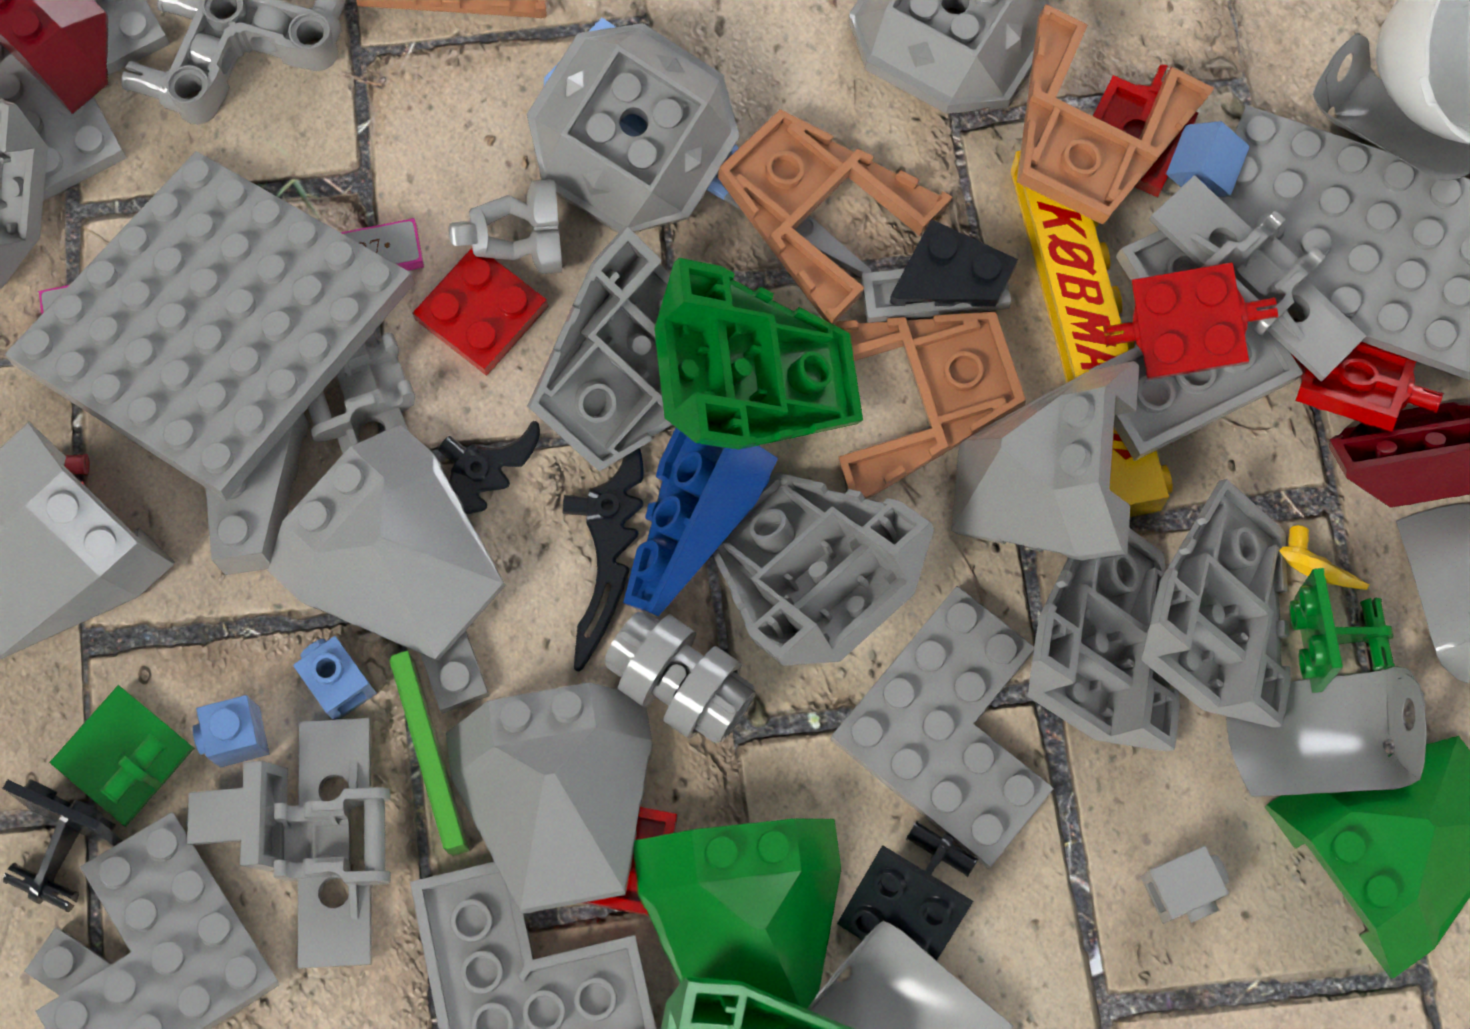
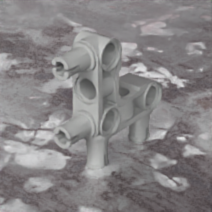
M157 0L159 11L192 19L191 24L170 70L164 72L138 64L135 61H129L126 69L133 73L123 72L121 79L122 88L126 91H133L159 99L160 104L164 108L178 112L183 120L190 124L199 125L207 123L214 118L218 108L224 101L230 88L227 81L237 58L244 56L245 52L250 53L255 50L281 58L283 64L311 71H321L332 66L338 56L336 42L341 33V23L338 19L346 0H316L313 8H304L281 0ZM234 13L229 18L221 19L226 14ZM312 39H321L316 44L306 45ZM200 91L196 97L185 99L190 93Z

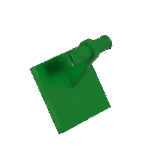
M1316 568L1311 571L1289 605L1292 627L1294 630H1300L1304 649L1299 650L1298 654L1300 672L1303 679H1310L1312 693L1323 692L1343 668L1339 650L1340 644L1369 643L1374 671L1395 667L1389 642L1394 636L1392 626L1386 625L1381 603L1382 599L1374 598L1372 600L1369 598L1360 602L1365 627H1335L1324 568Z
M117 685L49 763L119 823L127 827L195 748L126 690Z

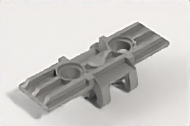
M1194 175L1149 218L1158 229L1200 268L1233 262L1235 277L1237 278V289L1244 298V302L1275 297L1277 305L1274 308L1278 309V318L1253 321L1256 325L1253 330L1259 336L1268 331L1320 381L1325 379L1366 337L1353 322L1306 280L1326 256L1314 247L1309 253L1298 258L1276 238L1281 225L1286 221L1278 211L1274 210L1259 227L1257 226L1253 230ZM1213 234H1220L1229 240L1219 248L1209 242V237ZM1294 302L1304 312V321L1294 322L1287 312V309Z
M373 332L337 373L345 398L346 413L332 418L323 391L310 404L308 409L314 424L310 431L315 442H325L338 438L342 453L344 454L350 446L361 442L359 439L360 430L369 422L382 423L386 430L401 424L407 430L402 413L414 406L415 394L410 381L405 379L398 359L399 348L392 333L382 335V343L378 345Z
M370 718L299 722L298 806H290L287 803L274 804V821L282 823L284 826V860L274 861V878L284 881H298L299 969L372 965L371 888H373V885L391 883V872L385 871V802L390 801V789L371 788ZM341 777L348 782V788L343 789L340 796L331 801H323L321 791L327 780ZM354 807H364V871H351V810ZM332 879H342L348 885L349 890L348 899L337 908L325 906L321 899L323 886Z

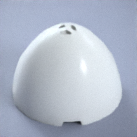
M1397 0L1381 27L1376 45L1377 68L1388 95L1405 115L1422 129L1444 139L1470 145V0Z

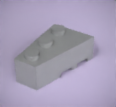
M304 413L227 501L206 488L211 560L225 575L266 570L269 568L281 523L288 514L287 503L293 480L296 481L299 469L297 462L303 438L307 436L310 424Z

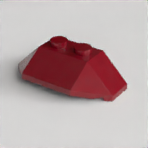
M0 0V43L71 114H74L108 85V15L94 0Z
M1442 403L1437 413L1422 407L1402 410L1399 412L1392 432L1355 420L1344 428L1339 435H1335L1329 440V449L1345 477L1390 508L1470 495V403Z

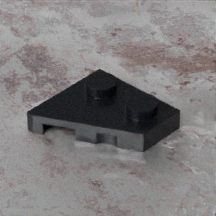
M931 219L890 296V303L895 306H905L906 301L934 302V306H955L959 303H967L972 307H996L1017 266L1018 259Z

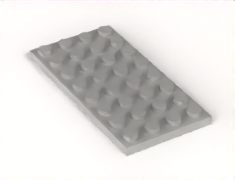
M1246 105L1235 133L1250 147L1231 196L1219 198L1253 230L1257 226L1259 227L1274 210L1278 211L1286 219L1276 237L1298 258L1309 253L1314 247L1326 256L1306 280L1366 335L1361 342L1470 380V179L1461 177L1449 181H1436L1387 151ZM1216 234L1222 245L1229 240L1223 235ZM1294 302L1287 309V312L1291 317L1304 321L1302 308Z

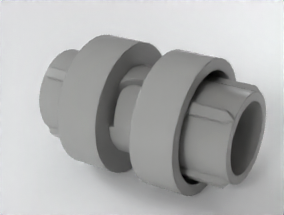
M647 611L635 613L619 631L605 656L606 667L621 677L618 690L643 707L648 706L656 698L669 706L664 716V722L688 739L693 738L699 732L714 743L723 742L744 716L756 694L754 685L738 675L742 664L717 646L712 647L704 656L694 650L692 645L696 638V632L672 615H667L660 621Z

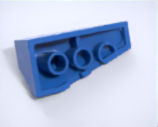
M675 428L659 461L656 478L662 481L657 502L648 504L645 518L652 522L648 539L636 550L623 603L659 617L758 502L762 491L770 480V474L778 458L760 446L738 450L695 443L679 429Z

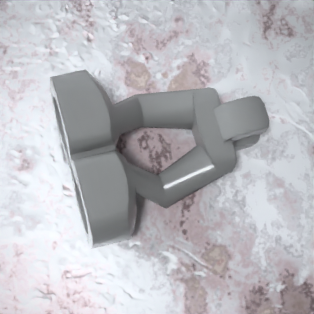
M554 179L531 181L527 192V204L510 195H506L471 208L469 210L470 221L452 222L449 225V238L452 245H472L473 253L476 257L515 261L531 254L533 263L539 273H562ZM512 214L529 221L533 231L530 237L512 242L488 236L487 226Z

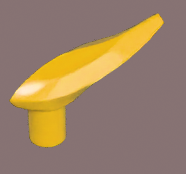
M1300 525L1290 527L1288 546L1280 548L1279 551L1291 567L1306 576H1309L1313 569L1324 568L1326 583L1347 588L1368 589L1370 584L1333 565L1327 558L1316 555L1308 550L1309 529Z

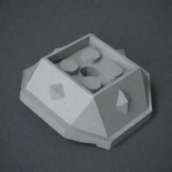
M858 0L849 13V25L853 36H855L865 70L946 114L970 112L987 107L990 110L1009 107L1031 72L1038 16L1045 4L1049 6L1050 4L1049 0ZM955 8L962 13L950 14L945 9Z
M644 23L577 33L527 113L541 180L554 179L558 196L617 233L624 226L637 233L642 230L688 220L718 173L719 167L725 162L740 137L723 74ZM631 114L641 116L647 124L646 131L639 136H629L624 133L620 127V122L625 116Z

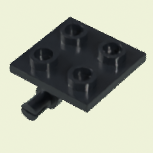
M7 779L2 788L32 812L56 822L57 826L38 873L36 874L19 866L17 863H13L9 866L8 870L25 878V880L5 873L3 882L28 893V899L37 904L46 901L63 909L65 912H70L74 905L57 896L61 895L77 902L79 892L54 882L56 874L79 833L111 848L122 842L123 840L113 833L116 824L102 817L103 813L80 801L74 800L71 806L69 802L56 796V791L39 782L28 779L26 785L21 786Z
M916 821L906 840L932 854L931 861L925 871L882 845L838 920L837 925L864 940L876 925L885 921L903 931L937 961L971 907L973 900L932 876V873L937 864L942 860L968 877L979 858H975L952 843L954 838L945 833L941 837Z

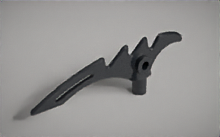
M532 421L527 430L516 441L502 447L487 448L473 444L466 449L451 436H448L441 443L438 451L454 463L449 483L462 502L466 515L482 512L487 509V502L479 496L481 492L509 487L510 481L501 468L504 466L522 467L527 462L540 437V426L537 421Z
M640 448L623 457L620 468L610 480L600 486L589 488L588 496L564 495L563 514L587 516L586 523L591 532L597 556V577L594 593L584 616L577 625L574 669L578 672L583 670L602 639L614 615L629 574V567L625 564L617 563L616 558L639 535L637 529L626 528L624 523L644 505L641 498L627 494V490L643 481L644 467ZM607 584H611L612 587L599 621L590 637L586 638L585 634L600 605Z

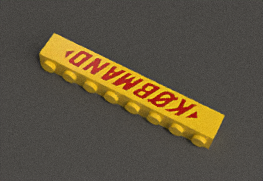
M1016 151L1010 173L1065 380L1068 383L1090 369L1135 348L1134 342L1106 347V336H1104L1103 326L1122 324L1119 314L1123 311V303L1118 286H1111L1107 273V270H1110L1111 267L1110 254L1107 244L1105 242L1099 243L1095 229L1099 223L1017 183L1021 151ZM1113 429L1109 490L1130 505V517L1161 511L1169 498V494L1173 491L1169 468L1167 465H1160L1157 450L1134 461L1116 429Z

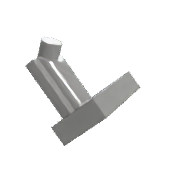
M265 761L244 762L243 788L189 793L188 817L186 819L187 844L201 845L241 841L240 866L274 871V861L284 860V826L282 823L274 821V804L287 803L288 768Z

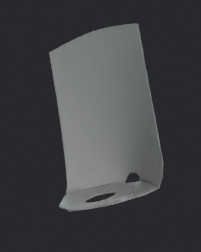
M1359 32L1351 36L1333 55L1317 81L1313 97L1320 111L1335 125L1379 146L1436 181L1459 179L1470 174V145L1444 139L1422 129L1410 120L1388 95L1382 80L1372 70L1368 39ZM1352 53L1351 66L1345 77L1338 81L1339 68L1346 56ZM1332 107L1335 108L1336 119L1328 114L1329 109Z
M1456 504L1413 514L1397 520L1396 523L1411 566L1437 657L1441 665L1455 678L1470 683V504Z
M1391 667L1374 672L1335 676L1324 691L1319 693H1312L1310 679L1291 681L1283 726L1274 728L1226 716L1232 755L1243 782L1252 797L1398 789L1420 780L1423 771L1427 735L1425 698L1420 684L1412 672L1404 667ZM1408 698L1412 700L1415 708V722L1411 731L1407 730L1403 715L1404 705ZM1393 738L1395 751L1392 756L1388 757L1389 754L1385 752L1383 743L1385 740Z
M885 921L876 925L854 949L807 1008L810 1011L854 1029H1012L1014 1027L918 946L903 931ZM850 965L852 968L850 978L843 982L837 981L843 971Z

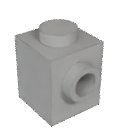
M1206 846L1155 867L1141 876L1163 924L1187 914L1190 923L1219 911L1215 901L1229 894L1225 884L1229 883L1227 871L1216 854L1210 856Z

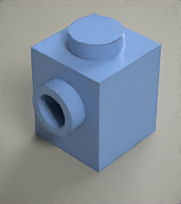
M1222 121L1185 125L1166 175L1180 187L1195 175L1217 197L1231 196L1250 146Z
M333 636L328 641L323 638L313 642L300 654L302 659L293 664L296 671L332 720L342 719L377 694L336 636Z
M247 695L196 708L199 724L192 727L196 748L200 755L206 754V757L220 768L270 755L260 707Z

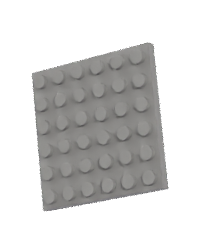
M195 151L15 342L5 355L11 364L227 501L414 286L415 281L411 272Z

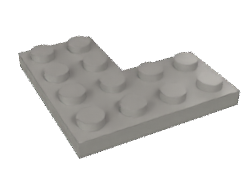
M94 0L108 15V75L126 67L129 61L136 62L170 45L146 0ZM0 43V98L17 104L48 146L43 201L127 159L94 97L74 114H71Z
M1161 230L1121 248L1116 255L1131 282L1133 279L1200 268ZM1216 234L1209 237L1210 243L1219 248L1223 246ZM1248 322L1245 335L1249 356L1248 364L1147 380L1144 356L1140 349L1135 347L1090 370L1133 361L1139 365L1136 411L1114 415V428L1132 458L1136 461L1295 382L1303 374L1291 353L1268 331L1259 336L1253 330L1256 325L1253 322Z
M956 586L833 733L830 740L943 833L953 837V841L975 858H979L978 861L982 865L990 869L1054 788L975 725L981 715L1034 652V646L960 587Z
M173 812L80 866L131 953L35 1012L45 1029H212L278 987L279 983L193 845L187 844V834Z
M495 862L410 882L439 1029H656L635 935L534 959L525 913L521 914Z

